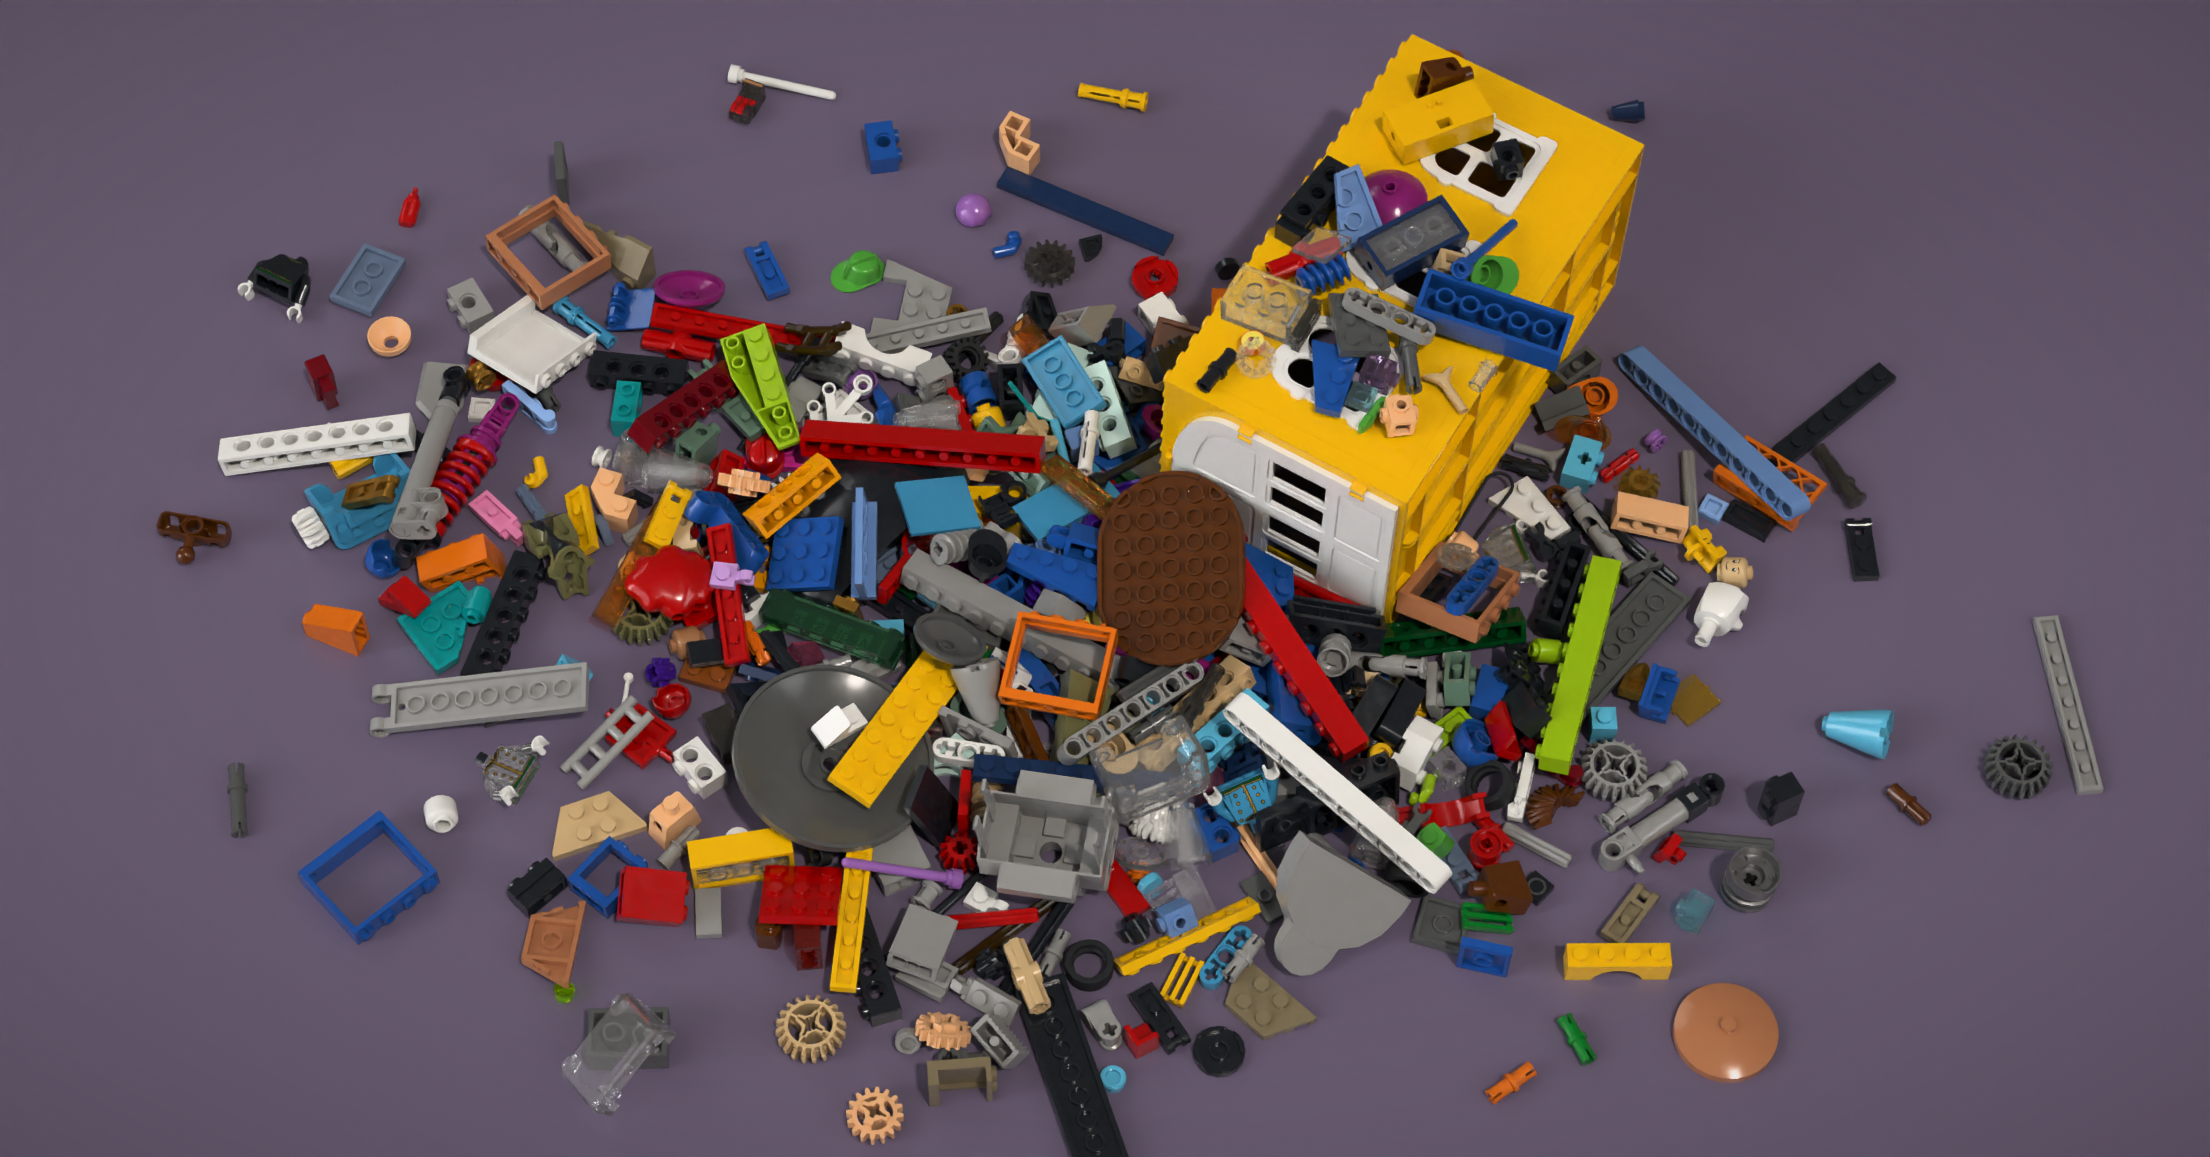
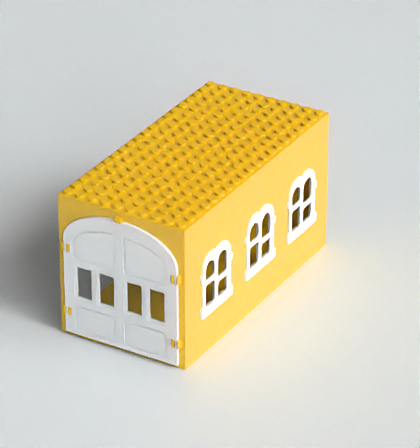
M1411 34L1406 42L1403 41L1400 44L1396 57L1390 58L1384 74L1378 75L1374 88L1365 93L1361 106L1353 110L1349 123L1341 127L1337 140L1330 142L1324 158L1329 155L1349 167L1359 164L1364 177L1373 172L1386 169L1404 171L1415 176L1423 184L1427 192L1428 201L1443 195L1470 233L1465 248L1459 250L1465 254V257L1474 252L1509 220L1515 219L1518 222V226L1486 255L1507 257L1516 263L1519 270V280L1510 295L1574 315L1572 326L1559 361L1560 364L1567 359L1615 286L1645 145ZM1454 57L1462 67L1470 66L1474 72V82L1494 113L1493 133L1403 165L1383 131V111L1417 99L1414 96L1422 62ZM1516 138L1525 161L1523 175L1514 180L1498 181L1490 159L1492 143ZM1322 158L1318 159V161L1315 164L1314 170L1323 161ZM1309 175L1305 177L1303 183L1308 179ZM1335 211L1329 215L1326 225L1323 228L1319 227L1315 232L1314 239L1308 245L1309 247L1333 238L1338 240ZM1270 227L1265 235V241L1262 245L1258 244L1250 262L1243 264L1239 273L1240 276L1237 280L1233 279L1225 297L1218 299L1212 315L1206 316L1200 332L1193 334L1188 349L1179 354L1173 370L1169 369L1163 378L1165 388L1162 393L1164 403L1161 409L1163 411L1161 420L1163 429L1160 434L1162 438L1160 451L1162 452L1159 464H1161L1160 472L1186 471L1199 474L1216 483L1232 499L1241 515L1245 534L1249 539L1245 543L1292 566L1294 575L1362 606L1376 608L1375 614L1383 615L1385 623H1394L1400 614L1395 611L1398 592L1440 541L1444 542L1454 531L1482 482L1493 472L1535 408V403L1548 388L1551 371L1435 333L1430 344H1418L1417 360L1422 391L1414 394L1413 387H1411L1412 394H1408L1406 392L1402 356L1398 353L1399 335L1386 329L1391 349L1390 356L1387 359L1391 360L1392 363L1379 381H1373L1355 372L1353 382L1371 391L1370 404L1357 412L1344 407L1340 418L1315 412L1314 385L1311 388H1307L1292 380L1288 374V367L1293 361L1298 359L1313 361L1309 337L1314 331L1328 329L1334 332L1327 303L1328 294L1345 293L1349 288H1359L1370 294H1378L1379 298L1411 313L1414 311L1418 297L1398 288L1396 284L1381 291L1354 253L1355 248L1343 252V257L1350 269L1351 282L1344 277V285L1340 286L1336 280L1334 281V289L1325 284L1326 292L1324 293L1317 287L1316 296H1312L1307 291V299L1304 300L1298 291L1295 276L1277 283H1271L1268 278L1265 263L1286 256L1293 249L1274 238L1275 227ZM1432 265L1421 271L1427 274L1428 269H1431ZM1394 319L1398 324L1406 323L1402 319ZM1250 330L1261 332L1266 340L1265 350L1256 356L1246 355L1240 347L1241 336ZM1226 348L1234 349L1238 353L1239 358L1229 368L1227 376L1223 380H1219L1209 393L1202 392L1197 387V381L1208 371L1209 364L1212 361H1216ZM1452 366L1450 383L1468 408L1467 412L1460 415L1443 389L1432 382L1424 380V375L1443 373L1447 367ZM1395 394L1402 396L1411 395L1413 404H1416L1418 407V419L1414 434L1388 437L1386 425L1381 423L1380 414L1371 428L1362 434L1358 433L1359 423L1381 396L1390 397ZM1275 463L1325 488V501L1274 476ZM1273 488L1322 512V525L1272 500ZM1270 516L1320 542L1319 554L1270 529ZM1268 539L1317 564V570L1268 545Z

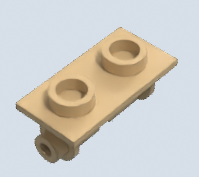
M1126 356L1125 359L1121 358L1119 362L1121 371L1118 378L1160 391L1163 390L1165 383L1163 381L1157 384L1154 383L1144 361Z

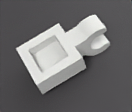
M978 882L975 883L963 901L964 907L974 912L1008 910L1009 907L1007 902L998 900L999 894Z

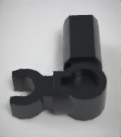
M1123 318L1110 319L1109 344H1104V346H1100L1097 343L1088 344V351L1096 352L1095 354H1087L1088 362L1096 363L1104 359L1105 361L1119 364L1121 358H1126L1124 347L1126 322Z
M1541 522L1535 525L1538 531L1537 534L1533 533L1530 527L1524 530L1525 536L1533 541L1536 558L1541 562H1549L1559 553V550L1564 551L1567 540L1581 544V538L1575 529L1552 539V541L1545 537V528Z

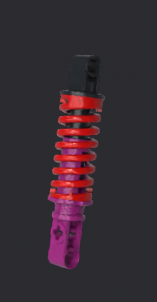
M512 393L502 394L492 409L487 412L480 425L472 427L470 435H459L453 446V451L448 453L446 461L442 462L439 466V471L436 472L431 487L440 489L448 507V513L436 523L437 534L434 538L399 540L392 556V561L396 567L408 569L416 561V557L420 555L425 546L430 548L440 546L443 536L447 533L446 526H451L454 523L453 517L461 513L460 507H464L468 503L467 497H471L475 493L474 487H478L481 484L480 477H485L488 474V468H491L493 465L495 466L498 462L495 451H498L501 447V439L515 418L520 405L516 395ZM508 405L512 410H505L502 406ZM406 551L410 554V557H403L399 552Z

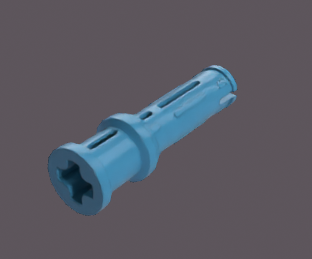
M565 296L554 303L552 311L555 314L562 315L571 326L577 325L589 335L596 332V340L607 349H611L617 342L615 335H612L588 317L581 306H576L569 301V297Z

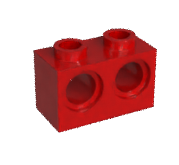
M723 449L710 462L703 491L722 493L732 502L736 498V494L728 493V486L717 484L719 472L731 474L732 468L743 470L745 458Z

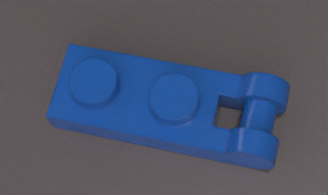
M767 241L760 242L759 246L753 248L751 246L744 248L745 256L750 262L768 300L790 293V287Z

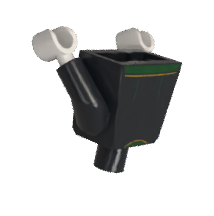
M284 254L259 261L247 279L249 281L238 286V293L241 297L245 293L246 300L250 301L255 296V292L252 289L254 287L290 305L294 302L295 305L287 310V316L290 321L292 315L298 314L296 321L299 324L303 320L301 307L305 306L311 290V278L308 276V261L301 256L293 259Z

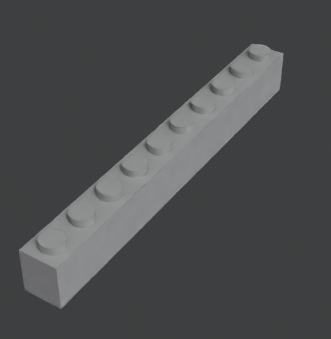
M918 548L902 570L900 583L908 589L926 596L929 600L941 604L950 611L969 619L972 623L978 624L1010 642L1018 611L1032 613L1033 610L948 564L937 565L932 560L931 555ZM1026 629L1022 645L1023 649L1033 653L1040 659L1048 661L1060 670L1068 671L1072 669L1099 682L1106 648L1089 639ZM1117 654L1114 656L1108 687L1115 690L1113 695L1116 696L1117 692L1123 688L1114 682V676L1121 657Z

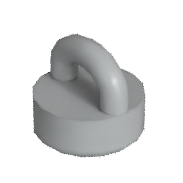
M915 1027L903 1028L897 1032L895 1046L901 1053L913 1054L920 1049L921 1041H919V1036H915Z

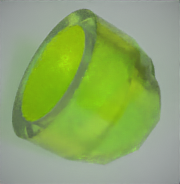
M570 982L569 989H566L556 983L554 986V997L557 1002L561 1004L571 1002L575 996L574 985Z

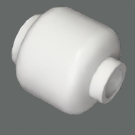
M436 795L426 801L424 804V817L428 828L435 832L445 833L456 826L458 823V811L453 798L446 795Z

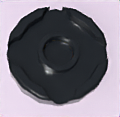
M1224 1026L1209 1027L1198 1035L1194 1043V1061L1198 1068L1209 1076L1217 1078L1227 1077L1237 1072L1243 1064L1245 1057L1244 1042L1234 1030L1231 1031Z

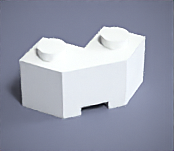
M1418 715L1406 729L1402 737L1404 740L1398 752H1394L1391 758L1395 759L1399 766L1400 787L1410 792L1417 784L1421 785L1427 775V772L1424 771L1427 760L1433 752L1436 754L1439 752L1444 742L1441 739L1444 729Z

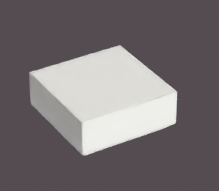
M471 397L468 421L481 423L487 412L496 403V400Z

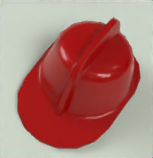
M767 432L753 442L746 439L747 469L766 474L771 479L777 477L784 468V449L779 451Z

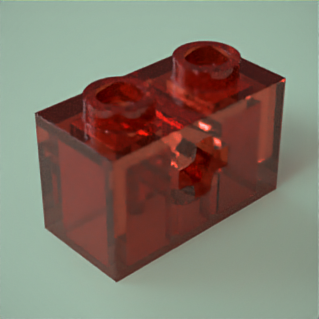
M793 924L797 971L823 969L820 925Z

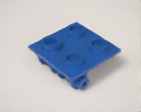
M617 282L612 287L613 292L610 298L605 329L607 331L650 328L656 299L654 288L627 290L624 283Z

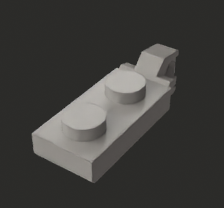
M958 975L952 979L949 987L961 994L960 998L985 1014L1000 1015L999 1019H1003V1023H1006L1008 1027L1013 1025L1022 1001L979 977L976 979L973 977L966 979Z

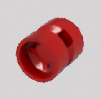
M1492 829L1478 830L1471 837L1467 858L1479 873L1485 866L1500 863L1503 849L1502 837Z

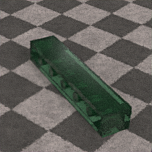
M771 588L759 610L761 619L766 625L893 671L907 647L903 634L897 629H886L875 621L861 620L850 612L844 614L830 605L825 604L822 606L816 604L812 599L794 596L793 593L786 589H781L780 591Z

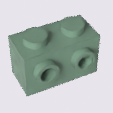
M1446 652L1443 680L1445 706H1470V698L1475 696L1477 670L1476 666H1472L1471 652Z

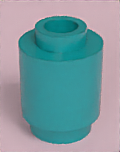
M475 586L468 592L461 611L462 616L467 622L477 624L484 621L492 602V594L489 589L483 586Z

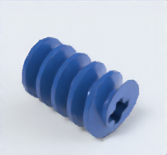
M1335 254L1333 259L1330 257L1325 258L1324 263L1319 260L1315 262V265H1306L1305 269L1302 267L1296 270L1295 282L1301 297L1305 300L1307 299V291L1312 296H1316L1317 287L1324 293L1326 292L1325 284L1334 289V281L1336 280L1340 286L1344 285V277L1351 282V273L1344 257L1341 254Z

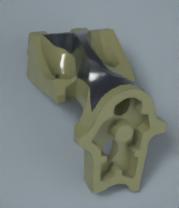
M553 512L546 514L541 520L532 521L530 519L523 521L524 545L539 559L545 555H550L551 563L548 568V576L556 579L561 597L568 599L575 593H582L584 596L589 595L587 569L595 564V561L589 555H585L579 547V537L568 514L563 512L556 515ZM569 572L571 578L569 581H566L565 575Z

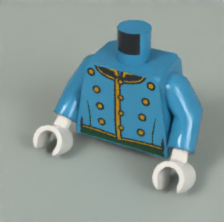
M1273 762L1274 766L1271 769H1266L1264 764L1262 765V770L1258 768L1220 786H1214L1213 789L1215 791L1212 795L1207 796L1206 793H1203V796L1218 815L1229 822L1237 821L1240 826L1249 823L1253 833L1256 834V813L1264 808L1271 807L1276 802L1279 786L1278 777L1280 775L1276 762Z

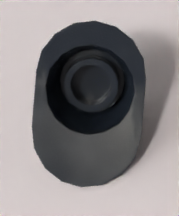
M990 529L975 531L970 536L968 543L969 571L979 578L980 583H983L986 579H993L1005 570L1007 564V544L1004 538Z

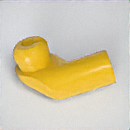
M543 456L533 458L535 471L529 473V476L526 475L524 478V482L529 488H538L548 477Z

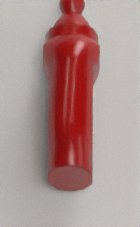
M417 187L413 188V192L408 194V197L403 202L398 219L400 226L412 228L416 223L421 206L420 197L417 193L419 189Z

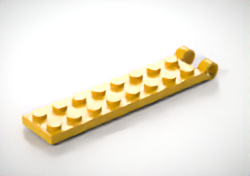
M923 651L831 772L827 780L870 809L937 719L942 705L946 706L957 692V685L951 675V667L955 665L943 663Z

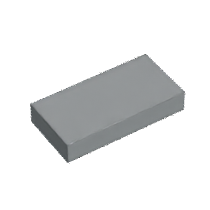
M721 887L695 889L696 938H723Z

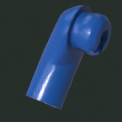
M1010 231L1008 233V240L1005 245L992 248L995 259L1014 255L1022 244V238L1018 231Z

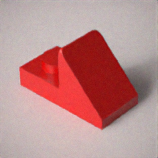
M402 576L378 597L381 606L414 618L431 603L430 598L407 576Z

